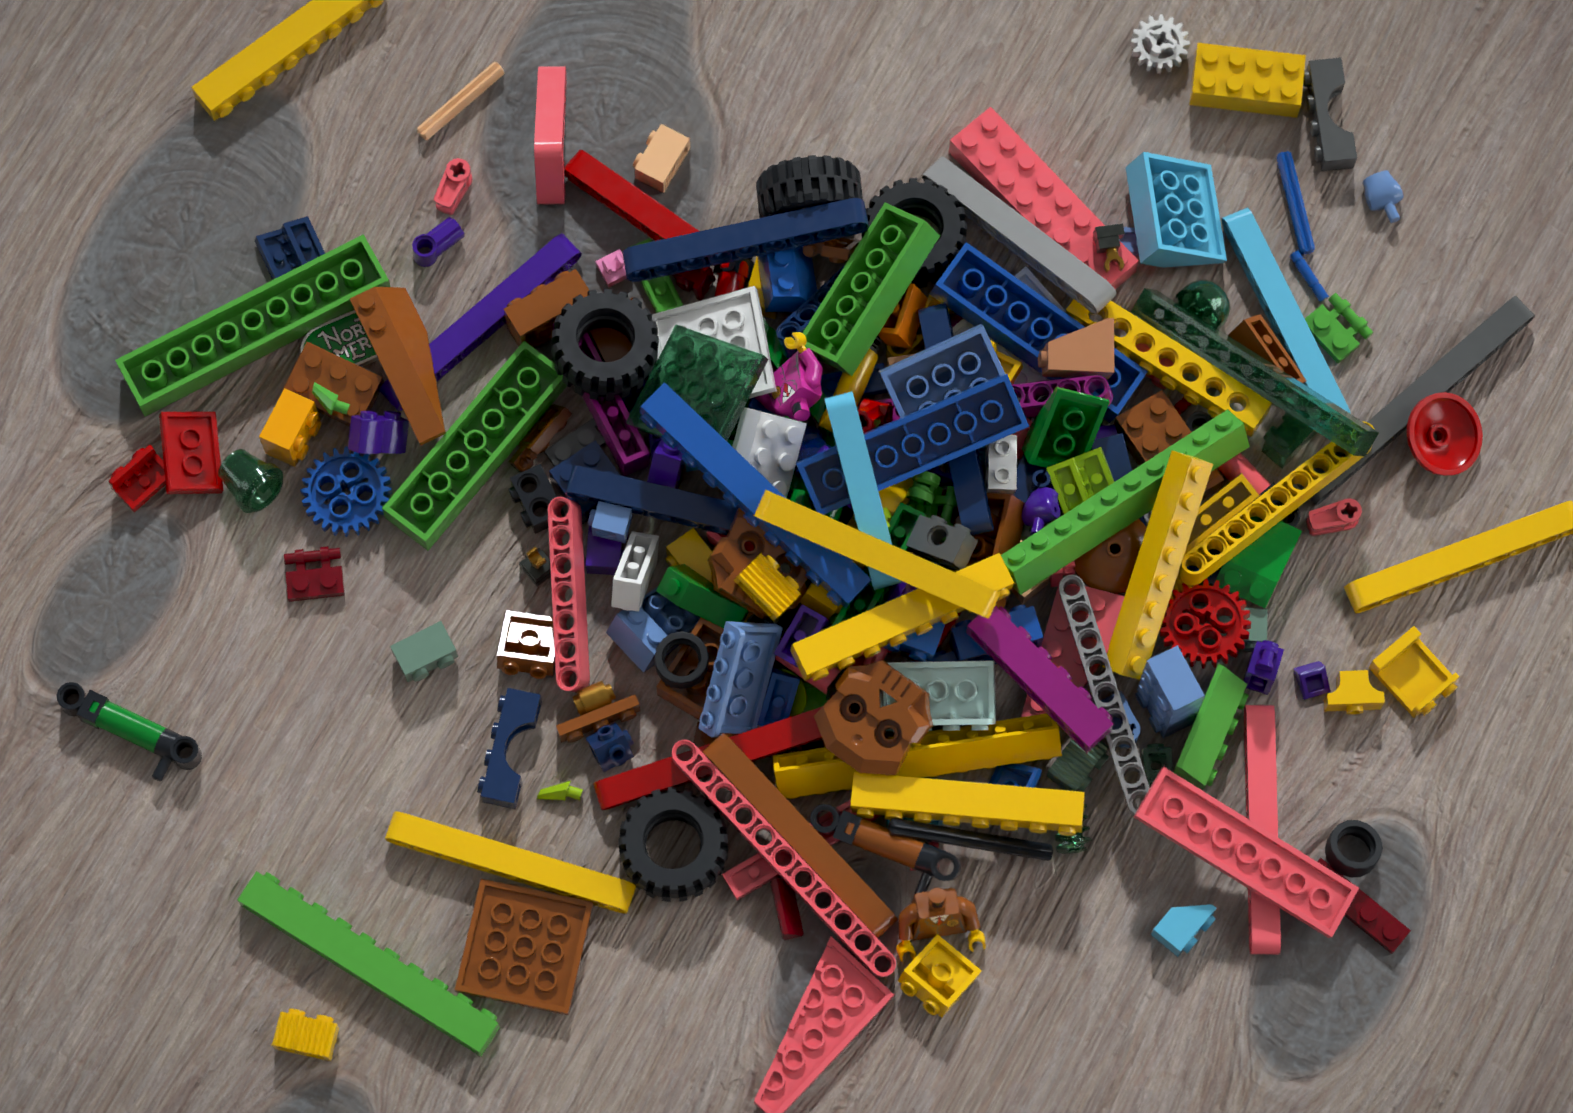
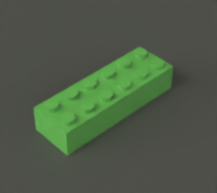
M884 203L803 331L807 339L805 347L811 349L817 360L852 376L940 235L925 220L888 203Z

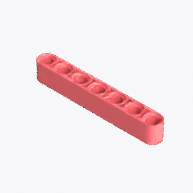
M556 497L548 505L556 681L562 690L578 693V690L588 687L590 683L582 511L578 502L565 497ZM567 504L568 513L565 517H562L561 509ZM568 532L570 540L564 545L562 538ZM570 560L571 569L568 573H565L564 564ZM569 588H571L573 595L572 598L567 602L565 599V593ZM572 616L574 619V625L570 630H568L566 625L567 620L569 617ZM573 644L576 650L574 656L570 658L568 656V649ZM575 672L577 681L571 686L569 678Z

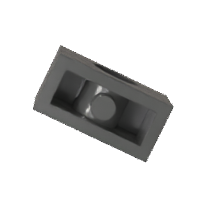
M920 515L906 546L919 556L956 570L966 568L978 541L970 535L971 530L963 525L956 523L952 527L947 525L946 520L936 515H932L931 518ZM944 537H946L945 542H944L943 544L939 545V544H940V541H941Z

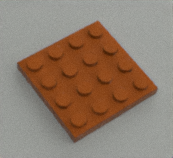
M481 879L455 992L569 1015L594 903L592 901Z

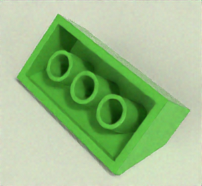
M1220 664L1217 666L1173 772L1202 791L1205 785L1212 786L1217 774V770L1212 768L1216 759L1222 761L1228 745L1223 743L1226 734L1232 736L1238 720L1233 717L1237 708L1243 710L1249 694L1244 693L1247 684Z

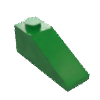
M686 564L668 567L656 590L675 605L722 628L725 627L726 621L744 622L749 612L716 592L713 583Z

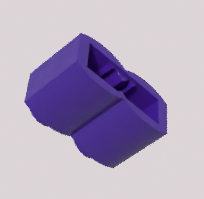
M361 411L360 415L351 416L348 449L363 454L406 453L409 421L401 417L400 412L385 411L384 415L377 416L376 412Z

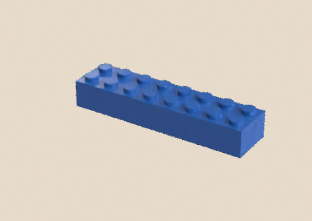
M967 242L929 293L939 302L946 303L950 310L974 327L982 324L988 337L1040 374H1042V368L1038 366L1039 351H1042L1049 341L1085 328V326ZM1114 348V374L1107 380L1113 394V401L1107 407L1103 417L1109 423L1119 414L1148 372L1116 348ZM1046 377L1049 380L1068 379L1062 377ZM1097 389L1092 395L1099 396L1104 392V389Z
M1004 373L864 433V438L877 488L880 491L1029 427V424L1010 379ZM836 446L796 462L816 512L824 515L851 503Z

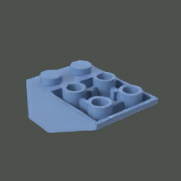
M658 587L645 595L639 612L633 610L620 611L616 614L606 631L608 636L643 673L655 665L656 647L663 638L671 633L681 631L691 633L701 618L675 605L656 591ZM675 645L674 647L670 648L669 651L666 653V656H668L679 645Z

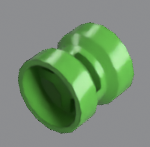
M925 471L912 477L914 482L912 487L908 488L906 497L914 502L932 506L935 499L933 493L935 488L939 486L941 477Z

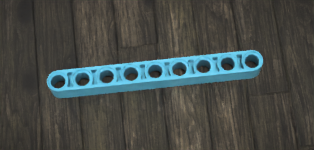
M1245 208L1221 218L1224 232L1277 339L1307 380L1301 388L1321 428L1327 432L1351 422L1350 409L1249 208Z

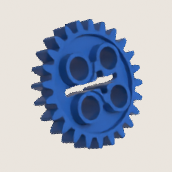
M345 446L343 454H339L338 450L334 448L332 457H329L324 452L323 457L325 461L320 462L314 459L316 469H306L311 478H302L303 484L307 486V488L300 489L302 496L307 497L302 500L303 506L309 507L306 510L307 516H314V525L323 522L322 530L324 532L332 527L334 536L338 534L340 529L343 530L345 537H348L350 529H354L357 536L360 535V527L362 526L367 531H370L369 522L380 523L377 514L384 515L382 505H385L389 500L385 496L392 494V489L387 487L391 483L390 477H383L387 473L386 468H378L380 465L378 458L370 462L371 454H364L363 457L361 453L357 452L350 454L348 446ZM350 469H357L359 471L358 475L353 478L346 477L345 473ZM364 479H368V480H369L367 483H366V482H363V483H362V481H363ZM330 482L334 484V488L331 491L324 492L320 490L324 483ZM347 488L348 491H351V494L346 495L342 490ZM363 492H371L373 494L367 501L359 499L360 494ZM325 501H331V502H330L329 504H327V505L324 504ZM345 505L348 507L347 512L342 515L334 513L338 506Z

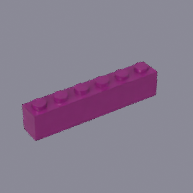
M584 334L579 340V348L587 357L602 362L589 334ZM584 393L582 397L622 475L627 476L648 467L650 453L620 395H615L612 401H606V397L598 396L597 401L590 399V394Z
M1002 606L994 607L990 619L978 615L968 624L966 633L1086 753L1112 730V716L1103 707L1098 709L1091 702L1092 697L1088 691L1081 686L1077 688L1070 681L1072 677L1067 670L1061 666L1057 668L1050 661L1052 657L1042 646L1037 648L1030 641L1032 639L1031 635L1022 626L1017 628L1010 621L1012 619L1011 615Z

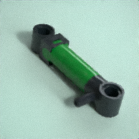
M68 682L58 689L57 701L67 715L78 716L80 721L96 729H104L161 756L152 774L153 779L159 782L162 781L172 762L184 770L194 769L200 764L202 751L192 737L182 736L110 702L107 697L93 690H89L88 694H86L78 683ZM78 694L80 696L77 703L72 705L66 704L67 698L70 695ZM187 747L193 749L190 757H179L182 749Z

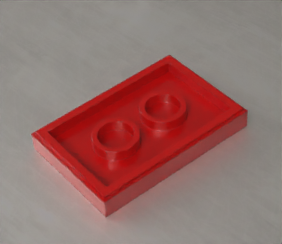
M161 412L159 414L167 494H221L224 488L216 412Z

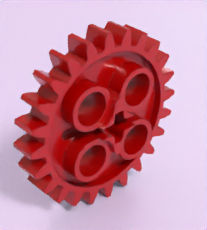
M1206 578L1203 586L1197 584L1192 586V588L1183 583L1182 593L1173 589V599L1170 598L1161 625L1163 628L1159 631L1160 637H1166L1163 640L1164 647L1172 646L1171 648L1178 645L1184 658L1190 659V667H1193L1196 661H1200L1202 669H1205L1206 663L1211 661L1213 667L1216 668L1218 659L1227 664L1228 654L1236 658L1238 654L1236 648L1244 650L1245 642L1243 640H1249L1250 632L1247 630L1251 629V621L1246 619L1250 618V610H1243L1246 607V601H1238V591L1230 595V585L1220 589L1219 580H1216L1213 586H1209L1208 579ZM1197 602H1203L1207 606L1203 609H1198L1193 605ZM1220 616H1228L1231 618V621L1222 623L1218 618ZM1182 624H1188L1192 629L1182 631L1178 627ZM1206 638H1212L1216 643L1206 645L1202 641Z

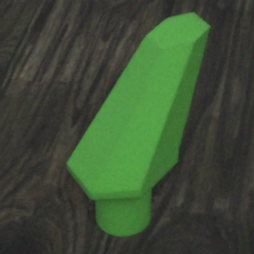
M314 382L312 394L330 415H332L333 411L347 415L350 404L339 401L337 394Z

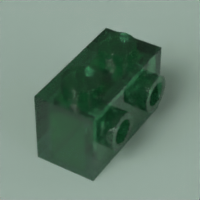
M1302 402L1296 409L1291 406L1282 416V424L1278 428L1272 426L1263 437L1265 443L1262 452L1281 469L1319 431L1323 421Z

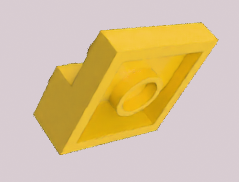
M937 934L905 968L898 982L901 983V989L906 995L910 997L915 995L924 1002L923 1007L929 1014H938L943 1018L980 975L982 970Z

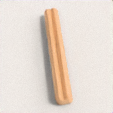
M493 62L417 128L419 135L424 140L430 139L504 75L503 68L497 62Z

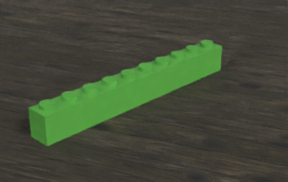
M1227 409L1003 553L1001 557L1014 581L1013 588L1020 595L1153 510L1171 451L1212 463V472L1249 448L1244 423Z
M256 871L237 899L240 906L480 1057L483 1055L500 1029L499 1023L496 1022L498 1018L496 1015L485 1008L480 1012L471 1006L473 1001L461 993L455 996L448 992L449 986L437 978H434L433 981L423 976L425 971L411 962L408 966L399 961L401 956L387 947L384 951L375 946L376 940L362 932L359 936L350 930L352 925L342 918L338 917L335 921L326 915L328 910L318 903L314 902L311 906L302 900L304 895L292 887L287 891L279 886L281 881L268 872L263 876Z

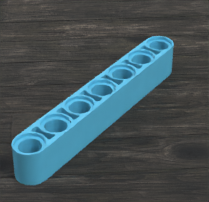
M853 392L825 398L857 528L861 532L892 545ZM868 566L874 590L902 583L901 580Z

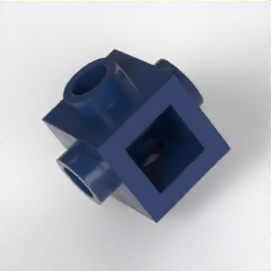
M616 722L603 726L596 733L586 737L592 754L603 772L613 767L621 766L627 760L634 757L630 748L634 743L627 729L621 731Z

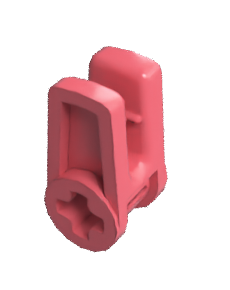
M456 158L447 164L435 194L434 202L436 203V209L445 214H454L469 186L472 184L473 179L470 165L464 159Z
M1348 498L1311 510L1306 519L1309 533L1311 536L1351 530L1358 524L1362 508L1359 502ZM1347 510L1348 514H1353L1352 518H1349L1347 514L1343 515V512Z

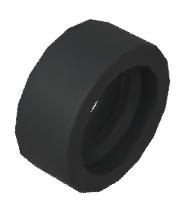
M682 631L671 633L663 638L656 647L654 657L656 672L661 680L670 687L678 689L693 687L701 682L707 674L709 665L707 647L694 634ZM680 644L692 647L698 654L699 659L695 671L682 677L669 672L665 665L666 653L670 648Z
M1346 820L1338 824L1331 832L1325 845V855L1330 866L1339 874L1350 878L1362 877L1370 873L1381 858L1383 850L1382 840L1377 831L1368 823L1359 820ZM1344 835L1360 838L1369 848L1370 854L1368 859L1364 862L1348 860L1338 849L1339 839Z

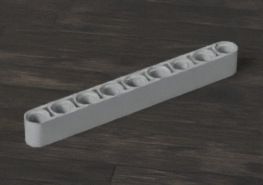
M940 157L922 174L924 182L925 179L931 180L934 187L938 188L939 185L947 188V196L954 194L959 200L958 207H963L966 217L1093 314L1100 312L1116 296L1117 293L1114 287L1106 279L945 157Z
M1067 575L1063 577L1059 584L1060 597L1095 706L1098 709L1103 707L1112 717H1118L1123 721L1121 728L1111 730L1105 737L1129 812L1134 817L1137 810L1134 809L1133 802L1138 798H1145L1150 787L1085 585L1080 577ZM1068 585H1077L1080 588L1078 594L1075 596L1067 595L1064 590ZM1077 611H1085L1089 616L1086 621L1079 623L1073 619V615ZM1087 637H1092L1097 641L1096 646L1092 649H1085L1081 643ZM1094 664H1102L1106 670L1102 675L1095 676L1090 673V668ZM1102 691H1111L1114 694V699L1109 703L1101 702L1098 697ZM1121 744H1127L1132 749L1131 753L1126 757H1121L1115 752L1116 748ZM1136 771L1141 776L1140 780L1135 784H1129L1124 780L1126 773Z

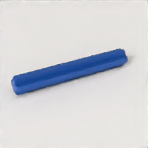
M1289 151L1281 152L1277 155L1276 159L1299 252L1302 255L1314 252L1315 246L1292 153Z

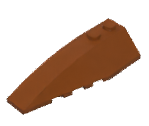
M373 287L350 298L420 446L446 434L428 333L406 288Z

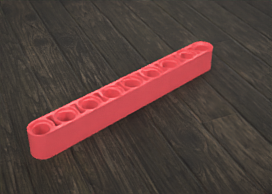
M1245 705L1246 818L1278 837L1274 705ZM1248 889L1250 954L1280 955V908Z

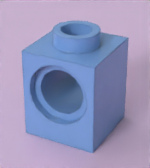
M598 501L597 509H591L588 525L592 526L593 536L626 543L632 521V509Z

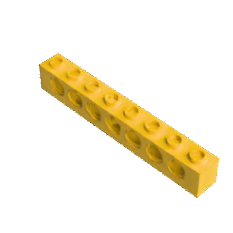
M1074 299L1066 309V314L1085 327L1097 323L1089 318L1093 313ZM1110 301L1097 313L1103 320L1114 318V330L1122 329L1127 334L1124 337L1114 335V348L1148 371L1146 375L1150 376L1152 374L1160 379L1161 384L1167 389H1176L1184 394V398L1191 404H1199L1206 408L1209 415L1213 418L1228 409L1244 423L1246 434L1252 437L1270 411L1272 405L1270 400L1113 301ZM1144 343L1149 346L1150 350L1141 352L1136 348V345ZM1168 358L1173 362V365L1165 367L1160 364L1159 360ZM1191 373L1197 380L1193 382L1186 381L1183 375ZM1215 388L1220 392V395L1216 397L1210 396L1206 390ZM1239 403L1243 406L1244 410L1234 411L1231 409L1230 404Z

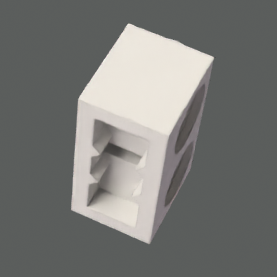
M1009 435L985 445L984 482L987 493L1014 495L1016 492L1017 435Z

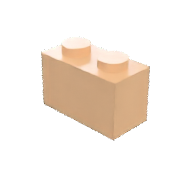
M661 124L657 132L653 130L650 133L646 142L648 146L643 154L639 153L633 167L635 179L664 193L690 150V138Z

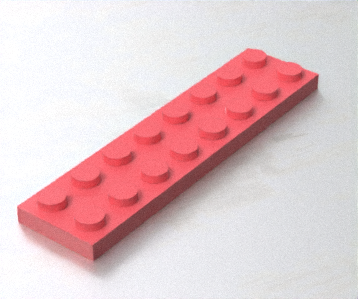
M1165 767L1160 769L1134 815L1135 819L1327 938L1333 937L1359 889L1354 884Z

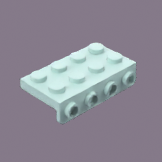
M995 661L886 662L929 693V706L933 725H943V731L960 730V725H971V730H989V724H996ZM883 691V706L898 702ZM889 728V729H887L886 731H894V730H893L892 728Z

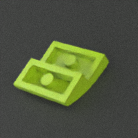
M1101 447L1047 467L1053 487L1058 493V500L1064 514L1114 483Z

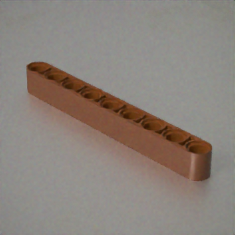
M722 733L702 752L877 939L898 920L887 905L727 735Z

